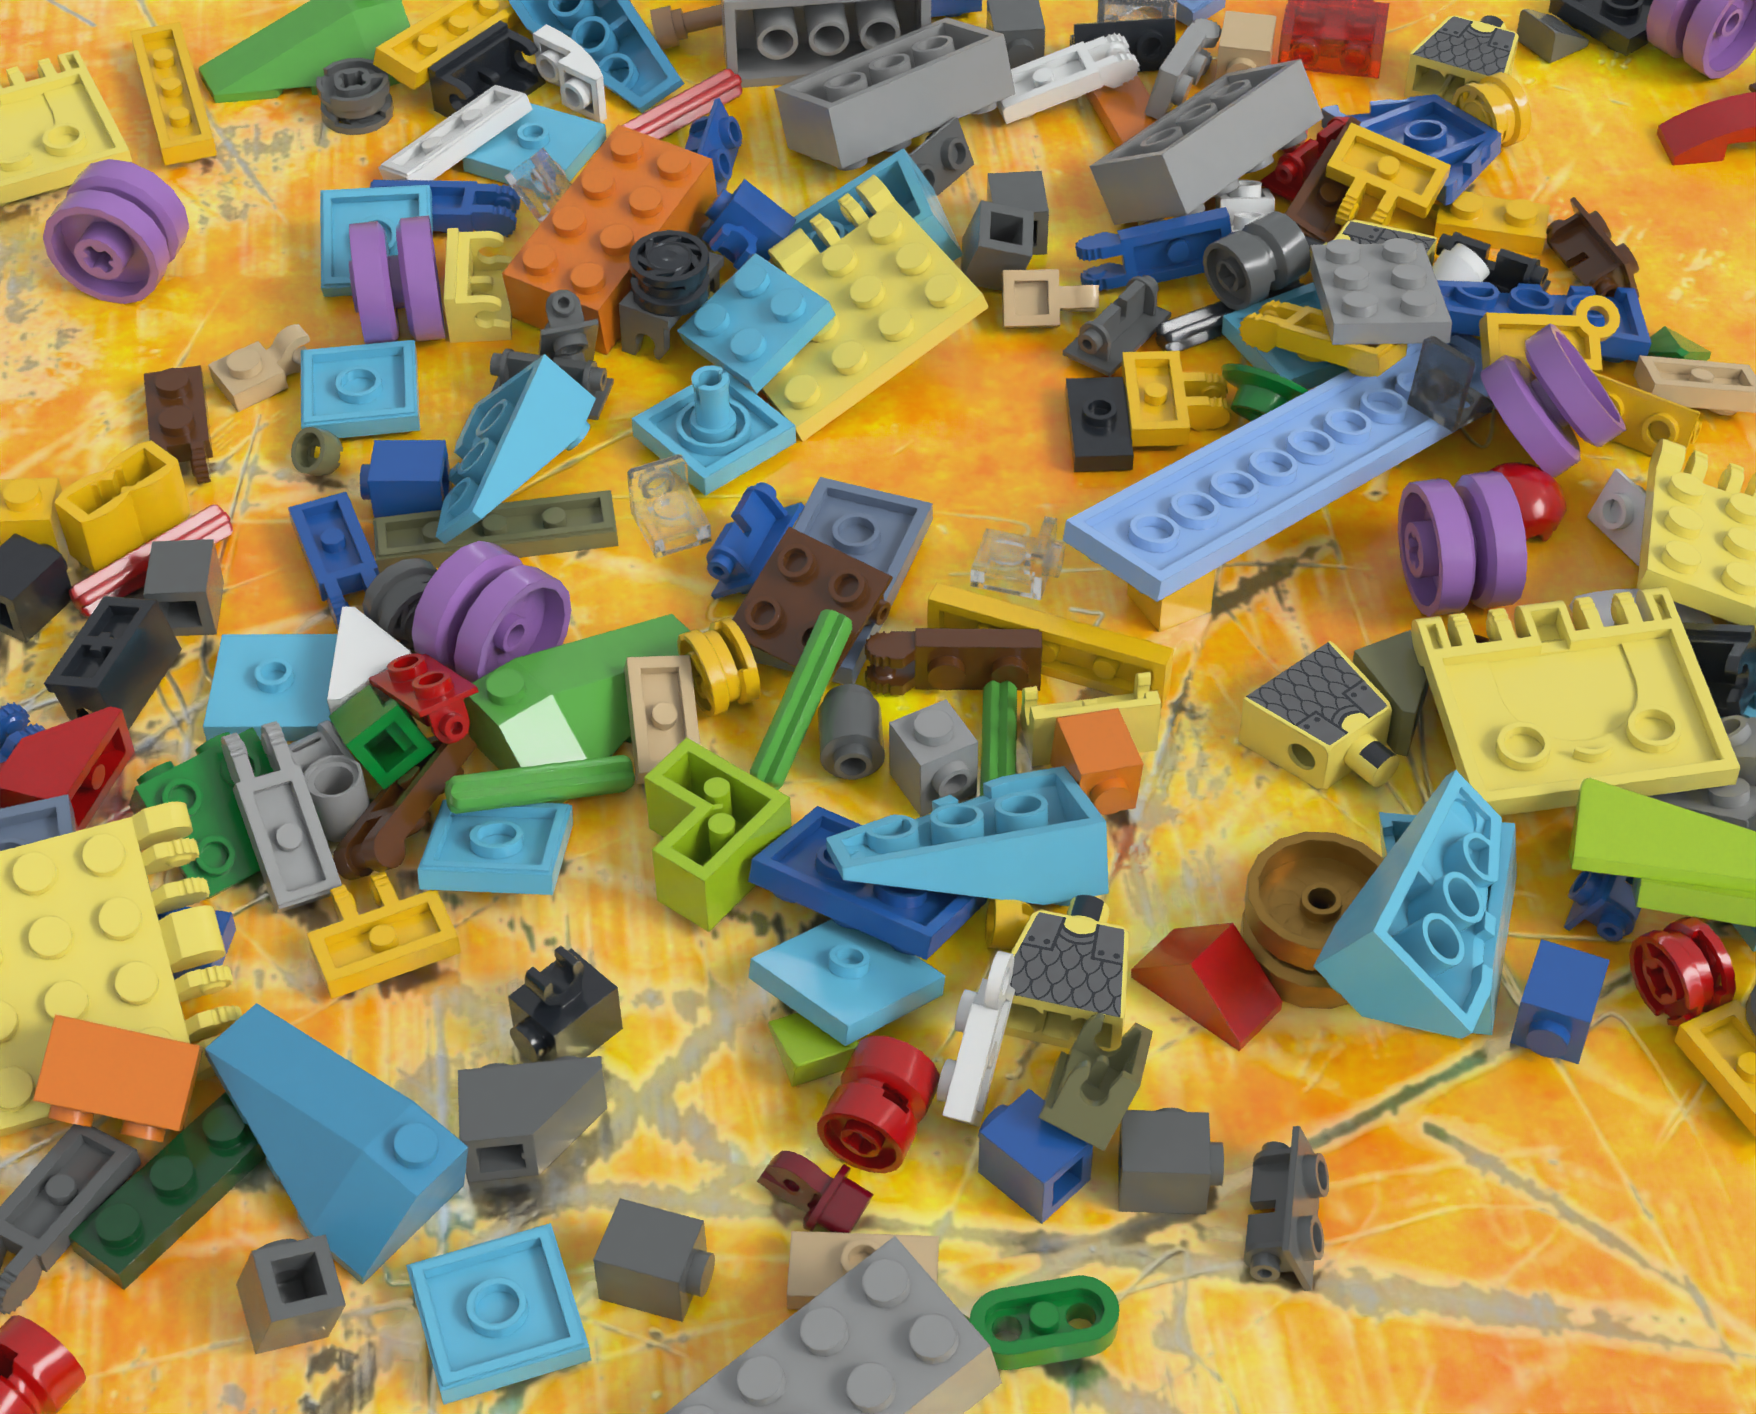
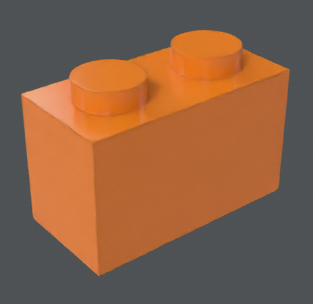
M55 1014L33 1101L51 1104L48 1114L49 1119L91 1127L94 1114L123 1119L120 1134L163 1142L166 1129L183 1131L204 1047Z

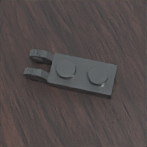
M74 1124L0 1206V1269L7 1251L16 1255L0 1275L1 1313L10 1315L12 1311L15 1312L19 1306H22V1302L25 1299L27 1300L36 1290L42 1270L48 1272L71 1245L68 1236L122 1187L142 1164L137 1149L93 1126L86 1127Z

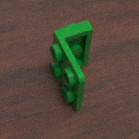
M252 727L238 734L246 746L254 776L258 777L274 772L254 728ZM230 732L222 733L206 741L195 750L197 756L177 766H174L172 761H169L141 775L137 779L139 785L134 788L129 803L134 815L144 808L176 801L186 803L193 832L185 838L189 837V839L194 838V841L196 840L200 855H198L199 858H196L195 861L180 866L179 869L185 879L200 877L207 880L210 894L205 899H210L261 872L233 792L235 784L231 779L221 747V737L230 735Z

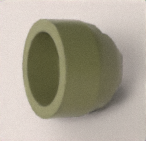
M306 427L296 435L291 448L292 462L294 467L301 473L314 476L329 475L339 468L341 463H338L340 459V451L343 452V447L339 438L331 432L315 427ZM316 446L321 447L318 458H314Z

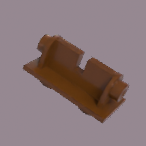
M1575 197L1571 198L1570 202L1574 215L1566 220H1555L1548 226L1546 231L1548 246L1567 268L1586 258V260L1571 269L1574 277L1582 286H1592L1595 290V295L1614 297L1617 287L1635 288L1639 298L1640 295L1634 278V274L1639 272V266L1630 249L1624 243L1616 246L1612 242L1611 232L1603 217L1596 210L1588 213Z

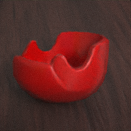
M1509 462L1490 469L1489 471L1501 472L1511 484L1520 506L1526 541L1537 535H1541L1543 542L1547 541L1553 531L1557 529L1567 511L1565 498L1559 483L1547 472L1531 463Z

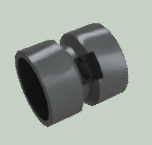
M1278 211L1268 213L1245 225L1242 231L1232 232L1209 244L1203 256L1204 272L1210 288L1222 303L1237 311L1246 309L1268 297L1269 290H1280L1303 278L1309 271L1311 263L1310 249L1304 233L1294 220Z

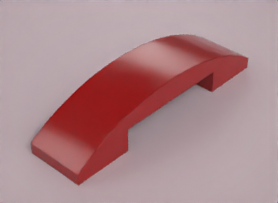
M1756 92L1734 95L1708 102L1676 115L1658 125L1657 136L1672 165L1724 161L1728 144L1755 142Z

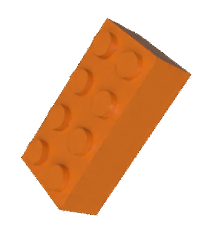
M618 124L503 271L502 276L512 317L539 329H544L549 322L546 313L548 297L558 290L571 291L580 300L584 320L598 319L599 327L595 351L607 355L621 337L619 303L631 290L630 280L632 274L629 266V255L632 246L640 238L658 231H684L694 236L697 235L702 225L709 219L704 215L718 196L713 160Z

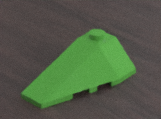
M310 0L198 68L199 74L215 103L273 99L283 94L284 89L302 87L311 88L312 95H318L316 80L317 77L324 76L323 68L333 62L347 58L374 60L376 47L409 28L410 24L401 0ZM389 75L390 86L400 83Z

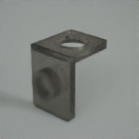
M1435 336L1424 339L1407 402L1408 405L1452 432L1491 413L1494 408L1491 399L1470 387L1475 369L1473 359ZM1465 401L1470 404V407L1464 408Z

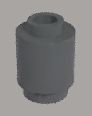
M843 684L832 688L825 695L818 709L821 764L833 776L848 780L861 779L876 772L882 766L885 759L881 707L872 693L861 685Z

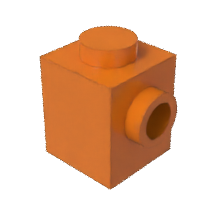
M1119 708L1056 718L1050 758L1052 768L1065 766L1100 814L1109 815L1122 810L1136 808L1144 764Z

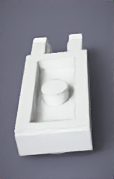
M1114 33L1087 43L1082 41L1011 69L1015 95L997 102V107L1005 123L1009 124L1019 119L1030 117L1037 112L1065 101L1079 98L1086 93L1103 87V85L1114 89L1122 86L1124 82L1129 83L1130 80H1134L1133 78L1138 76L1137 72L1140 71L1138 68L1140 65L1135 55L1130 53L1125 37L1121 36L1120 33L1118 35Z

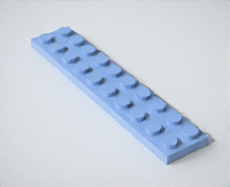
M1459 333L1450 337V343L1407 344L1406 356L1378 377L1357 376L1347 370L1067 519L1063 541L1086 555L1091 561L1101 565L1135 587L1140 593L1158 602L1494 410L1496 407L1489 397L1480 375L1482 371L1481 342L1471 335Z

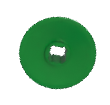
M1234 363L1224 364L1221 367L1223 378L1237 388L1231 410L1249 421H1253L1309 391L1289 379L1256 367Z

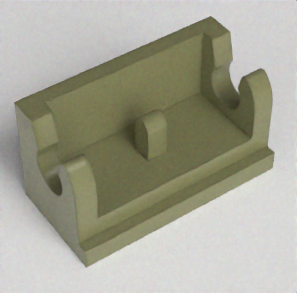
M1097 1013L1085 1022L1069 1053L1061 1051L1055 1062L1038 1118L1105 1151L1141 1085L1153 1031L1135 1022L1123 1035L1121 1046L1117 1050L1104 1051L1097 1046L1095 1036L1102 1030L1105 1015Z

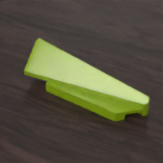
M1586 778L1582 781L1568 849L1571 869L1634 877L1632 893L1636 907L1756 927V831L1596 779Z

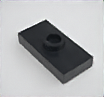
M1123 377L1066 378L1065 397L1074 472L1133 470L1134 453Z

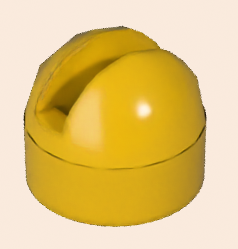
M989 898L985 921L987 947L1013 949L1032 913H1035L1033 907L1029 903L1018 900Z

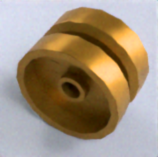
M1302 832L1275 841L1258 854L1247 876L1245 910L1242 914L1240 934L1282 1001L1301 1008L1333 1009L1349 1004L1341 994L1330 987L1327 980L1313 966L1335 924L1384 860V858L1363 842L1337 833Z

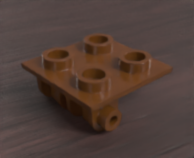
M788 527L732 620L739 626L749 645L796 668L821 611L824 609L837 611L851 619L852 631L828 682L829 685L864 626H869L872 623L882 625L886 621L891 605L884 600L883 594L893 577L798 530Z

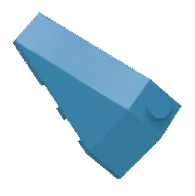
M508 0L531 34L547 24L579 44L598 65L603 75L604 86L641 113L684 85V82L630 0Z
M256 1003L205 1048L207 1060L243 1123L249 1125L266 1155L268 1167L276 1181L282 1183L297 1210V1218L308 1237L312 1238L326 1234L332 1258L360 1283L364 1284L464 1186L468 1146L414 1101Z

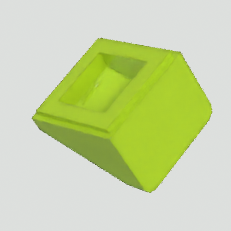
M799 1013L775 1019L768 1023L792 1087L843 1071L855 1047L858 1045L856 1040L844 1046Z

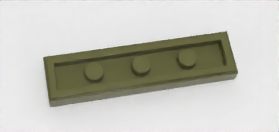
M611 490L500 503L480 521L446 544L436 537L441 510L373 518L375 554L379 574L388 566L401 560L413 558L430 561L435 568H439L445 560L461 547L477 541L495 543L518 558L618 546Z

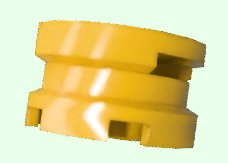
M1502 72L1495 73L1481 79L1479 84L1472 82L1459 87L1453 95V105L1502 133V147H1508L1524 141L1529 134L1532 121L1530 105L1526 93L1518 81L1511 75Z
M730 617L710 623L709 630L702 633L700 630L694 629L679 635L677 640L678 654L690 655L695 701L708 717L726 712L729 703L734 701L741 705L759 699L761 685L754 656L743 632Z

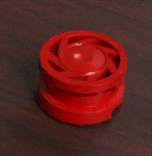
M1685 916L1671 922L1663 931L1652 930L1632 941L1629 958L1630 969L1636 988L1644 1003L1655 1016L1665 1013L1670 1017L1667 1018L1668 1025L1679 1027L1680 1024L1700 1016L1702 1012H1709L1733 1000L1736 982L1730 956L1709 925L1698 918Z

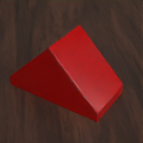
M1234 923L1175 928L1131 969V978L1238 1051L1282 1008L1283 1001Z

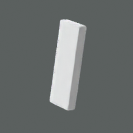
M494 85L383 162L378 167L383 180H434L532 111L529 99L525 93Z

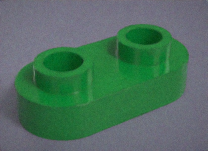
M1076 1275L989 1291L974 1304L969 1322L990 1345L997 1368L1000 1370H1016L1090 1357L1103 1352L1112 1344L1117 1335L1120 1310L1118 1299L1107 1284L1094 1277ZM1080 1318L1089 1321L1092 1326L1076 1329L1068 1322ZM1002 1331H1010L1019 1338L1014 1341H1002L997 1339L995 1335Z

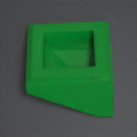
M1664 326L1650 337L1651 346L1647 355L1707 361L1710 359L1711 351Z

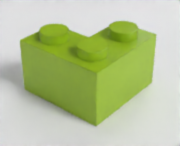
M686 737L644 777L649 829L664 837L652 849L657 901L707 932H710L756 886L748 882L752 859L792 827L791 805L789 796Z

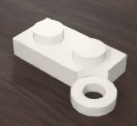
M998 951L991 965L988 979L982 978L979 991L975 992L965 989L961 996L955 1019V1031L963 1033L957 1060L947 1059L945 1061L937 1088V1100L946 1102L942 1115L951 1120L977 1127L981 1125L1015 989L1010 986L1014 967V954Z

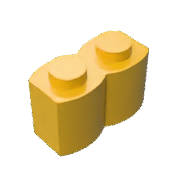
M152 440L136 444L122 451L107 464L104 471L90 474L75 481L64 489L54 502L69 554L93 573L186 520L191 513L178 459Z

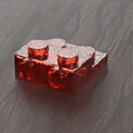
M1288 0L1281 30L1278 63L1301 59L1305 71L1379 79L1390 3L1375 2L1374 0Z

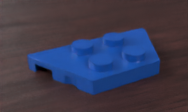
M1436 94L1414 96L1403 100L1369 101V113L1345 115L1340 112L1338 105L1322 108L1324 117L1322 119L1323 128L1327 127L1328 122L1334 117L1352 116L1361 122L1359 126L1450 164L1449 177L1436 200L1444 205L1453 203L1501 153L1502 133Z

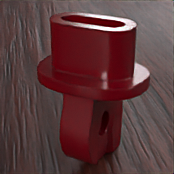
M781 1151L775 1155L756 1181L786 1202L805 1211L803 1228L810 1232L818 1224L829 1232L851 1233L874 1195L847 1178L851 1170L847 1165L843 1164L835 1177L832 1178L806 1157L791 1151Z

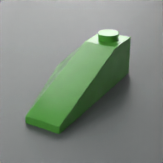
M669 614L514 658L472 683L477 686L479 692L464 698L470 719L469 736L477 744V748L499 770L612 756L625 741L630 744L632 743L624 675L626 658L679 656L677 647L678 637L680 634L690 630L673 614ZM559 800L544 803H564L567 800Z

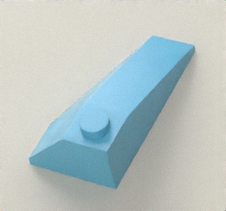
M545 354L473 406L456 442L454 453L463 460L450 469L448 480L455 487L443 501L436 537L444 544L480 521L564 449L567 451L572 450L587 435L590 429L587 418L596 398Z
M1065 766L1002 776L983 783L984 795L958 803L957 798L947 795L932 801L931 814L916 819L906 815L893 814L826 838L827 851L842 879L847 881L999 900H1018L1039 905L1055 904L1069 906L1072 898L1078 895L1098 896L1109 894L1106 820Z
M1457 770L1446 775L1335 924L1313 967L1327 980L1330 987L1341 994L1362 1017L1462 1039L1472 1034L1492 990L1493 969L1484 964L1485 942L1495 936L1496 917L1487 912L1488 886L1497 882L1499 878L1502 817Z

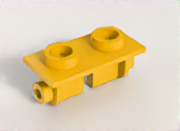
M1594 372L1625 424L1626 431L1612 439V441L1652 456L1661 438L1685 446L1686 451L1689 443H1695L1702 428V422L1698 421L1699 411Z

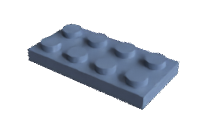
M820 477L793 529L891 575L893 579L883 595L884 600L892 606L933 521V503ZM872 623L869 626H864L833 677L832 682L855 684L866 661V639H869L870 635H875L876 632L879 633L882 625ZM749 645L756 663L794 672L795 667Z

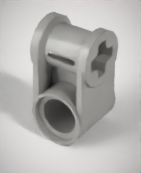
M326 720L318 724L317 732L289 744L288 747L294 764H300L326 840L341 842L369 807L370 802L360 764L346 748L334 725Z

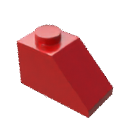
M110 706L21 738L7 761L0 763V809L68 794L74 810L76 831L85 829L135 752L123 710Z

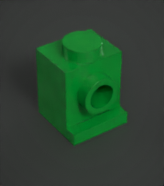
M370 684L329 715L331 722L346 747L384 790L436 750L417 727L418 724L406 708L392 698L385 702Z

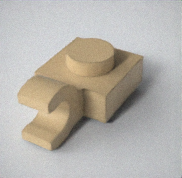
M1059 269L1002 271L1003 329L1058 328L1060 326V311L1096 312V308H1099V285L1059 286Z
M299 324L287 326L276 335L273 344L267 350L257 341L208 364L212 380L234 408L240 412L289 388L286 376L301 372V350L308 349L305 346L298 347L310 342V337Z

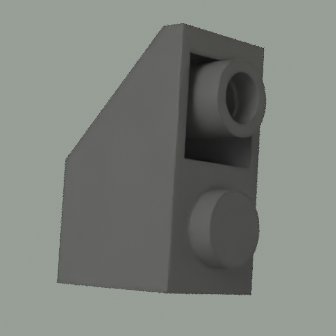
M563 1056L553 1061L514 1065L492 1063L481 1068L458 1070L459 1140L468 1146L467 1182L540 1175L607 1110V1095L601 1056L585 1058Z

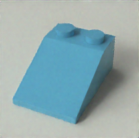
M904 148L794 217L796 222L789 233L790 235L798 228H801L820 253L825 251L827 246L816 234L809 220L819 213L822 214L824 218L831 222L839 237L843 238L854 230L855 226L848 222L842 214L838 199L847 193L850 194L860 204L869 218L872 217L873 214L865 206L855 187L874 174L888 188L895 200L952 261L963 255L934 188Z

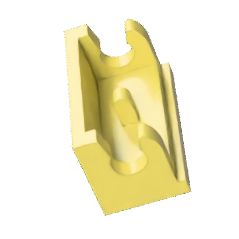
M447 228L444 306L450 343L512 340V313L502 276L503 271L511 263L512 257L502 255L487 257L479 252L483 247L497 248L503 246L504 236L494 231L459 232L458 228Z
M1150 672L1137 673L1135 675L1134 693L1053 704L1037 705V686L1023 688L1020 724L1032 767L1050 764L1056 718L1119 708L1138 753L1157 751L1161 700L1158 691H1150Z

